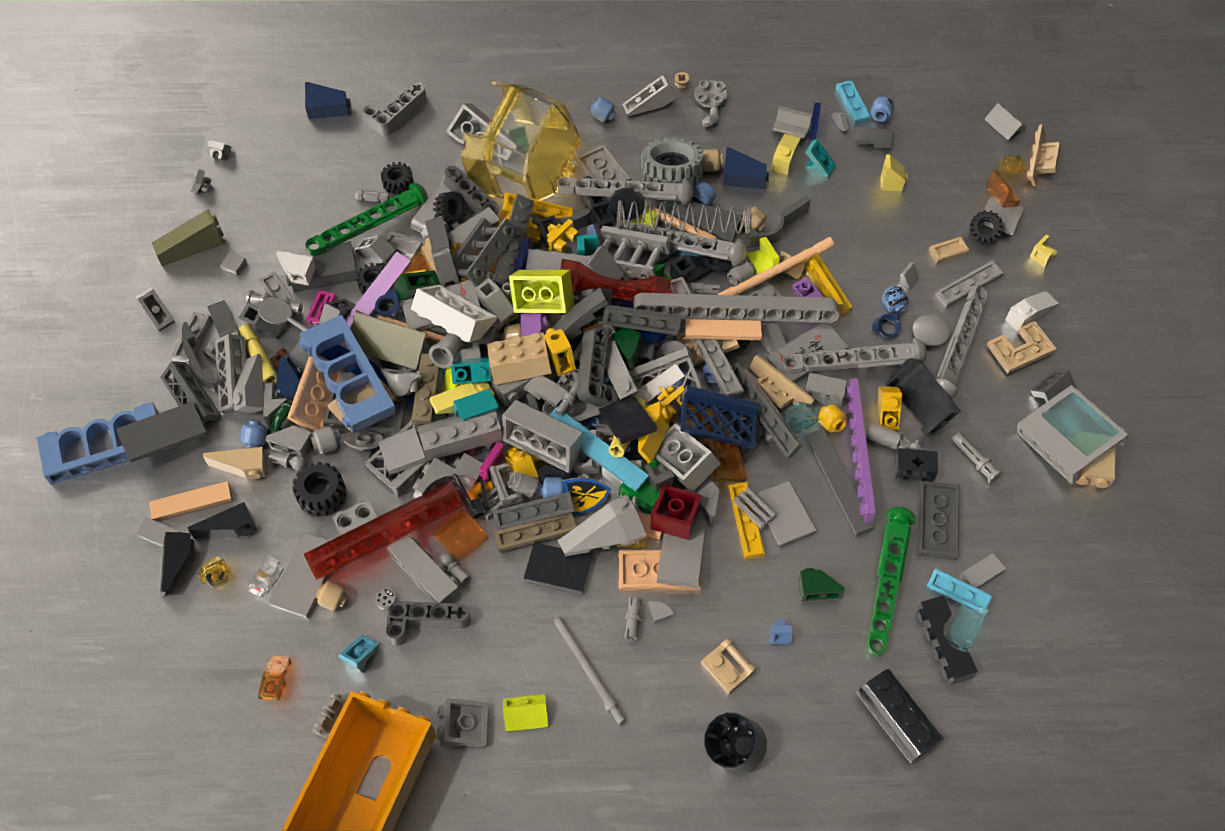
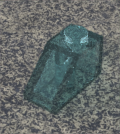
M800 401L781 414L795 434L806 431L820 421L813 405Z

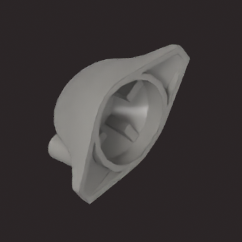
M381 369V373L386 378L390 391L396 396H407L417 392V383L424 376V373Z

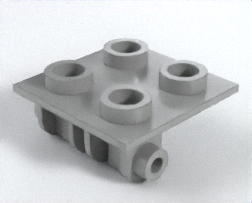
M337 692L329 694L311 726L310 732L325 739L328 738L346 702V699L341 698L342 695Z

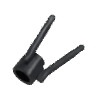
M454 473L453 477L460 490H456V493L469 511L472 519H479L485 516L489 505L486 498L484 480H480L482 501L478 498L471 500L457 474Z

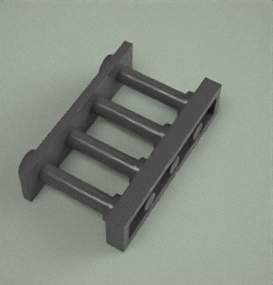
M486 218L479 220L452 258L459 282L463 276H466L475 286L480 285L518 231L507 218H504L498 227H493ZM455 280L450 282L452 285L456 284Z

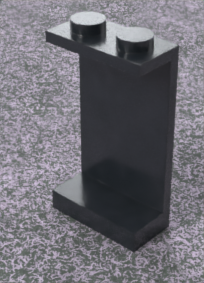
M909 358L902 364L903 367L889 376L885 384L900 389L902 399L924 426L921 428V431L924 435L934 436L957 416L961 410L920 359Z

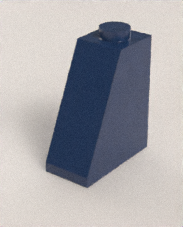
M305 82V109L308 119L349 116L351 100L347 98L346 91Z
M730 147L726 148L723 185L764 189L765 182H769L770 172H766L767 164Z

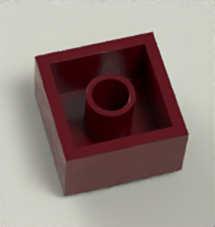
M663 484L651 513L650 529L689 540L701 509L702 495Z

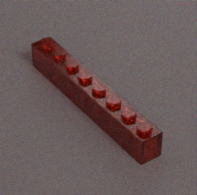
M450 481L304 553V556L315 579L318 580L464 507V504L457 489Z

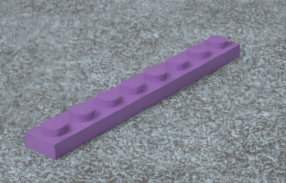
M850 379L849 385L845 388V396L849 398L847 412L851 414L849 429L853 430L851 445L855 446L853 461L857 463L855 478L859 480L860 485L857 488L858 497H861L862 501L860 503V515H863L864 523H872L876 512L858 379Z

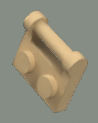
M730 638L725 639L715 650L701 660V664L728 694L757 670L754 664H750L732 645L733 641ZM727 650L745 671L740 674L722 653Z

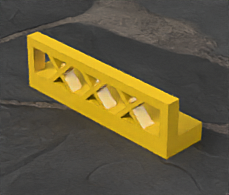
M819 254L803 261L807 263L804 269L824 298H833L837 302L839 316L852 311L853 306Z

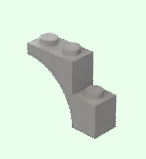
M464 453L462 458H457L451 467L434 457L431 463H426L422 471L424 473L423 478H418L415 482L413 497L420 500L434 486L446 482H456L453 477L454 473L457 474L461 483L473 487L481 472L479 469L483 463Z

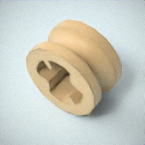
M685 72L677 73L675 75V86L679 89L687 88L689 86V75Z

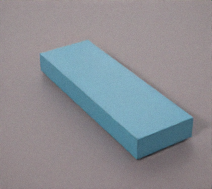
M850 80L836 84V89L853 123L858 124L870 121L871 116L853 81Z
M936 568L926 586L982 614L985 613L993 597Z

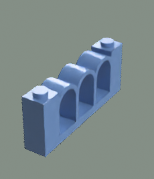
M342 315L300 333L301 341H299V345L302 351H307L309 357H313L315 367L324 373L327 388L330 392L336 394L338 408L344 414L342 421L346 429L350 428L352 433H355L395 414L392 400ZM342 342H345L350 350L349 353L331 361H323L318 358L321 352ZM356 362L362 371V374L345 382L339 383L330 379L331 375L336 371ZM366 384L370 385L375 394L356 404H347L342 400L344 395Z
M145 403L135 407L134 412L122 411L116 414L111 422L105 419H95L89 422L83 430L77 427H69L62 430L59 434L55 431L37 437L43 474L50 485L128 462L129 459L123 445L121 446L116 429L159 414L154 403ZM101 432H110L113 449L94 454V437ZM74 440H83L86 457L67 462V445Z

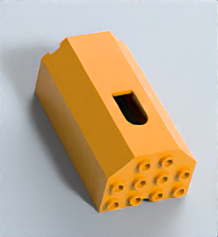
M351 691L282 831H393L435 740L436 733L430 722L431 720L423 715H418V717L411 715V712L403 707H398L397 710L392 709L389 702L383 699L373 700L365 692L359 691L355 693ZM377 757H385L390 761L391 767L376 800L374 801L357 794L371 762Z

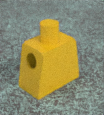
M548 329L544 339L557 375L561 376L575 371L576 367L572 348L563 330ZM563 352L564 357L560 359L558 353Z

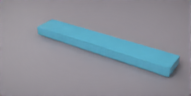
M558 407L551 412L550 417L583 432L582 447L580 449L583 453L635 492L649 478L647 473L624 456H612L609 452L610 446L568 414L564 412L562 416L557 415L555 411Z

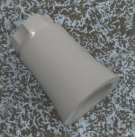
M448 333L441 341L430 348V360L437 367H450L459 351L463 348L465 341L461 340V337L456 334Z

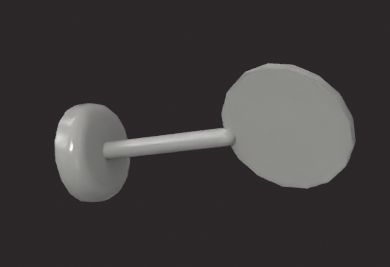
M267 298L259 304L258 313L266 322L280 325L289 321L303 331L308 330L307 327L291 318L292 309L285 301L278 298Z

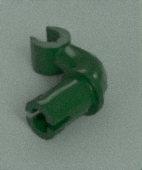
M293 402L289 404L284 403L280 406L274 416L272 425L267 429V435L282 430L281 425L288 417Z

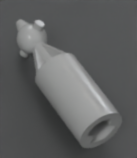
M875 423L871 424L866 438L895 450L898 448L925 450L919 444V440L911 443L902 433Z

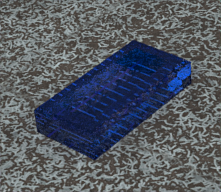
M817 102L814 103L810 140H816L821 103Z

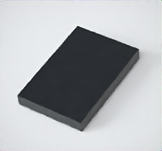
M635 396L598 409L600 416L620 444L658 431L657 425Z
M534 542L523 580L583 595L593 555L581 553L565 556L559 547Z

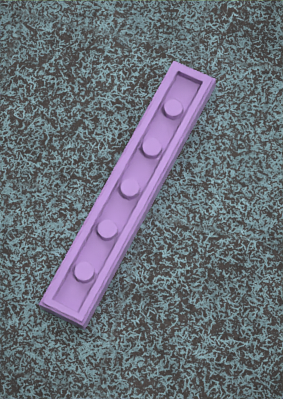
M398 252L394 254L345 318L349 328L353 323V315L356 310L373 316L376 312L375 303L377 299L395 287L394 284L400 276L411 266V260ZM345 342L338 344L344 349L347 347Z

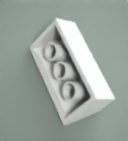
M441 285L418 288L411 307L413 311L417 312L418 316L428 318L434 325L442 326L448 333L456 334L461 337V340L469 343L480 340L497 319V316Z

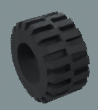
M317 462V465L310 463L309 467L306 468L304 466L301 468L302 472L296 474L297 479L293 480L294 486H292L300 508L305 510L307 514L310 515L312 513L313 516L317 517L318 514H321V516H326L328 512L332 514L335 508L338 510L341 507L340 503L345 501L346 487L335 466L331 467L329 463L323 465L322 462ZM319 484L329 485L328 489L322 494H310L311 490Z

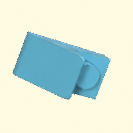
M362 634L345 648L338 657L347 665L363 672L367 659L378 650L380 643Z

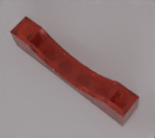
M567 259L561 260L559 270H570L572 290L574 291L599 288L612 289L613 298L634 301V297L639 293L670 294L671 279L650 276L639 280H619L598 274L581 262Z

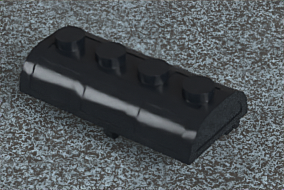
M890 669L884 670L869 680L856 692L910 764L945 739Z

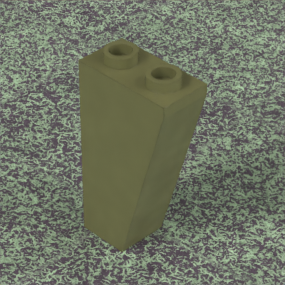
M208 209L153 241L152 245L161 266L224 244L221 239L224 234L221 227L218 226L220 224L216 215L212 216Z

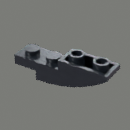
M590 176L582 177V178L593 179V178L590 177ZM579 195L585 208L588 207L591 210V215L599 230L602 226L610 227L616 224V220L609 209V201L606 196Z

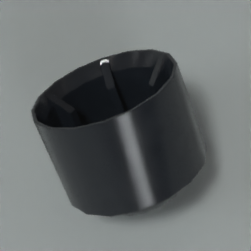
M726 712L716 716L709 723L704 735V746L707 755L715 764L733 772H747L755 769L763 761L767 752V739L764 730L757 722L739 713Z

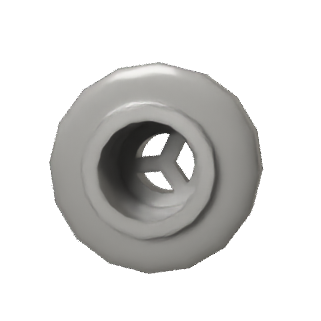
M330 426L315 430L313 436L310 437L315 452L319 451L321 454L336 450L338 442L341 441L338 430L334 431Z

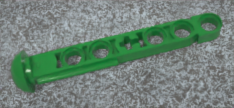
M417 183L409 184V190L323 231L320 236L317 234L309 238L305 242L306 252L311 256H317L327 251V249L334 248L417 206L421 208L428 199L426 190ZM389 206L396 207L394 211L387 210ZM380 214L381 217L373 218L372 215ZM349 229L350 232L347 234L341 233V230ZM329 236L335 238L333 241L330 242L325 240V238ZM312 244H316L319 246L317 249L309 248V246Z
M905 507L891 508L885 514L887 524L877 571L879 581L866 644L868 652L873 656L881 655L888 645L889 636L887 633L891 629L899 581H902L911 534V527L909 526L916 523L913 512ZM891 545L898 546L900 553H891L889 547ZM893 564L896 567V572L889 573L886 565ZM888 583L892 589H890L887 596H884L886 592V587L884 586ZM879 602H886L889 605V611H882L879 608ZM875 622H884L886 629L884 631L877 630ZM872 641H879L882 644V650H874L871 646Z

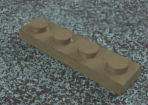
M421 353L419 373H424V376L417 383L411 419L413 424L432 423L434 408L430 402V397L436 395L440 367L432 363L429 354Z
M572 512L494 531L500 553L534 544V542L538 543L565 536L576 527Z

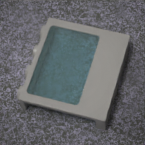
M1072 385L1021 420L1017 425V434L1071 484L1078 480L1081 470L1117 444L1123 447L1126 446L1128 434L1123 427L1115 424L1108 414H1104L1099 410L1094 402H1090L1080 390H1076Z

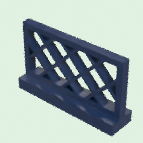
M689 385L685 387L680 394V402H682L681 432L749 449L756 447V419L760 408L759 403ZM687 403L694 405L698 410L692 413L687 407ZM704 409H712L715 415L710 417ZM700 412L706 421L700 423L695 415ZM723 413L731 414L734 419L729 422ZM719 417L724 425L719 428L713 419ZM690 418L696 427L686 426V420ZM741 418L751 419V424L746 426ZM737 422L742 430L737 432L731 424ZM709 423L715 431L708 432L704 425ZM727 427L733 436H726L722 430ZM745 432L749 436L750 442L744 441L740 435Z

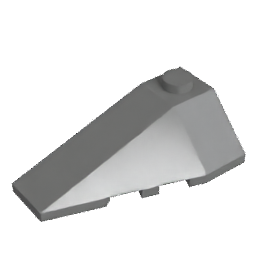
M472 103L462 105L446 130L458 142L467 145L475 142L488 148L489 154L505 160L508 159L516 146Z
M626 495L605 505L559 539L558 543L565 556L590 552L593 548L602 547L603 549H609L610 545H630L647 537L635 507Z

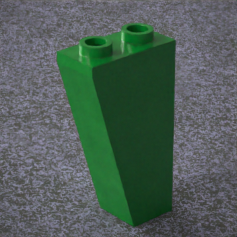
M655 458L651 463H648L651 469L661 465ZM648 479L637 492L625 483L619 486L620 498L627 495L632 504L636 505L640 511L652 513L660 491L655 493Z

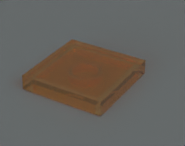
M464 509L460 510L432 532V536L458 562L489 539L488 535Z

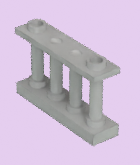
M602 226L600 232L604 241L603 245L607 251L611 244L620 245L613 259L623 271V275L656 282L657 277L653 266L660 253H670L669 237ZM627 247L636 248L630 262L620 261ZM643 250L652 251L646 265L637 264Z

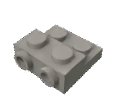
M446 698L442 705H439L437 717L441 718V726L437 728L436 739L440 740V746L462 747L465 745L485 747L487 745L488 703Z

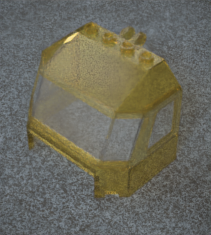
M491 81L492 85L501 86L503 97L483 135L463 132L462 140L466 141L465 150H461V160L467 176L486 194L492 197L504 199L505 193L508 192L543 200L556 194L558 190L557 181L563 177H572L571 174H574L576 168L571 161L574 160L575 153L581 146V138H579L578 130L565 103L523 84Z

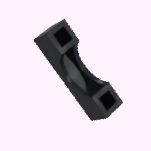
M944 595L920 602L916 614L918 620L923 622L927 640L931 641L933 645L934 657L940 661L944 679L948 680L950 685L973 679L978 670L970 652L955 649L944 636V624L952 615Z

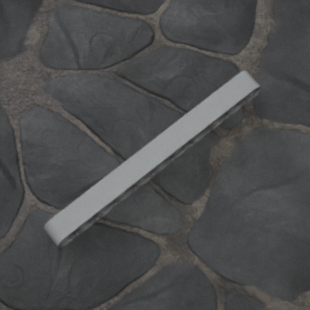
M639 293L634 297V309L681 315V319L832 323L839 317L837 302L833 298Z

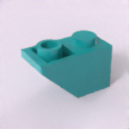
M489 357L469 359L451 364L452 383L462 384L491 381L492 373Z

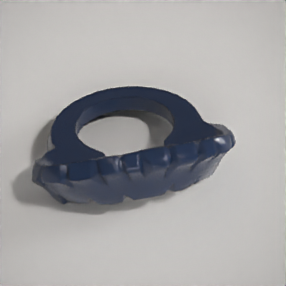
M389 290L385 295L377 299L375 310L378 315L394 319L399 314L401 304L398 293L395 290ZM382 300H393L395 305L389 311L383 312L379 310V303Z
M894 313L881 315L872 323V329L886 338H893L901 331L900 316ZM888 320L894 323L896 332L893 334L885 333L882 329V322Z

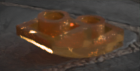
M269 657L260 684L259 699L280 700L286 686L284 678L292 663L290 657Z

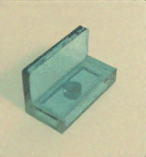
M961 605L945 636L946 640L968 651L988 610L980 606L978 611L975 612Z

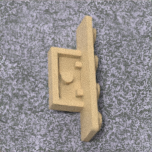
M1043 124L1039 125L1038 131L1035 132L1036 142L1032 147L1031 168L1027 172V178L1031 181L1032 187L1037 186L1039 174L1057 172L1061 150L1060 142L1045 143L1046 133Z
M760 355L754 357L749 370L759 377L756 382L771 402L780 409L792 403L806 414L811 408L814 398Z

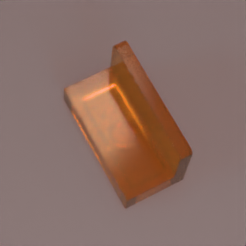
M992 170L986 185L987 189L1003 208L1018 206L1020 199L998 171Z

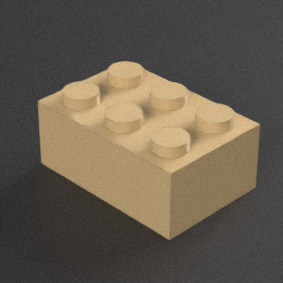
M543 332L487 344L490 369L495 385L551 374Z

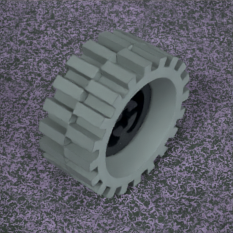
M665 137L662 141L656 139L655 143L649 142L648 146H644L641 153V176L643 182L683 183L684 178L692 184L693 188V185L697 186L699 181L701 182L703 151L698 144L694 145L693 141L686 142L684 138L677 140V137H673V139Z

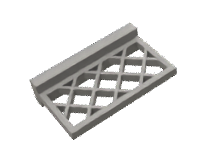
M687 348L635 367L634 370L630 371L634 381L640 380L639 384L636 383L638 389H640V387H643L642 382L644 378L648 376L656 378L653 374L658 373L657 376H659L663 370L669 369L675 364L679 367L681 363L688 362L690 369L687 375L684 374L683 388L687 380L690 379L695 381L697 388L702 389ZM674 384L671 385L672 387H675L677 389L679 388Z
M410 421L397 434L415 428L416 424ZM380 449L364 464L399 497L424 474L422 471L426 463H431L433 460L402 470V473L399 471L398 476L392 482L386 478L388 470L385 462L384 468H375L372 465L376 460H384Z

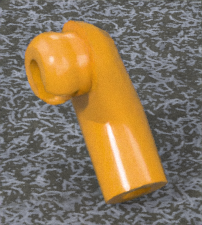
M492 481L484 483L486 491L493 489ZM476 483L468 491L467 494L471 500L479 499L481 484Z

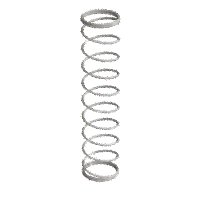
M622 200L618 201L617 228H621L622 213L624 227L626 229L628 228L632 207L635 203L638 228L641 229L643 226L647 205L649 203L653 230H655L657 227L661 206L663 204L666 229L669 231L672 225L674 211L677 204L679 226L681 231L685 229L691 205L693 226L696 232L699 230L705 206L707 227L710 233L713 231L715 225L718 207L720 213L721 228L723 233H725L728 229L732 209L734 214L736 232L738 234L741 232L746 215L745 233H750L751 206L745 207L741 228L738 232L735 216V207L734 205H732L730 209L728 223L724 232L721 207L719 204L717 205L713 225L710 231L706 204H704L702 207L699 224L696 230L693 206L691 203L688 206L684 226L682 229L679 205L677 202L674 205L670 225L668 228L665 205L663 202H661L656 224L654 227L651 204L649 201L645 205L641 226L639 224L638 208L636 201L634 200L631 204L627 226L625 223L624 207Z

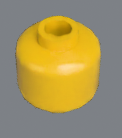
M832 404L821 408L818 422L830 433L840 432L845 428L847 416L838 406Z

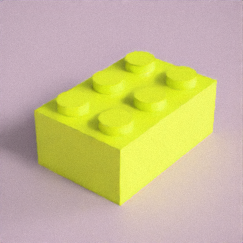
M518 270L509 276L514 313H566L574 307L570 270Z

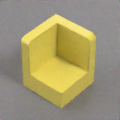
M1047 234L1034 246L1030 255L1032 259L1044 267L1057 254V251L1047 245L1050 237Z

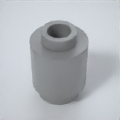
M744 260L739 266L730 269L727 277L736 286L753 276L755 268L751 262Z
M514 472L509 479L508 487L512 488V491L531 497L538 492L539 483L535 477L521 472Z

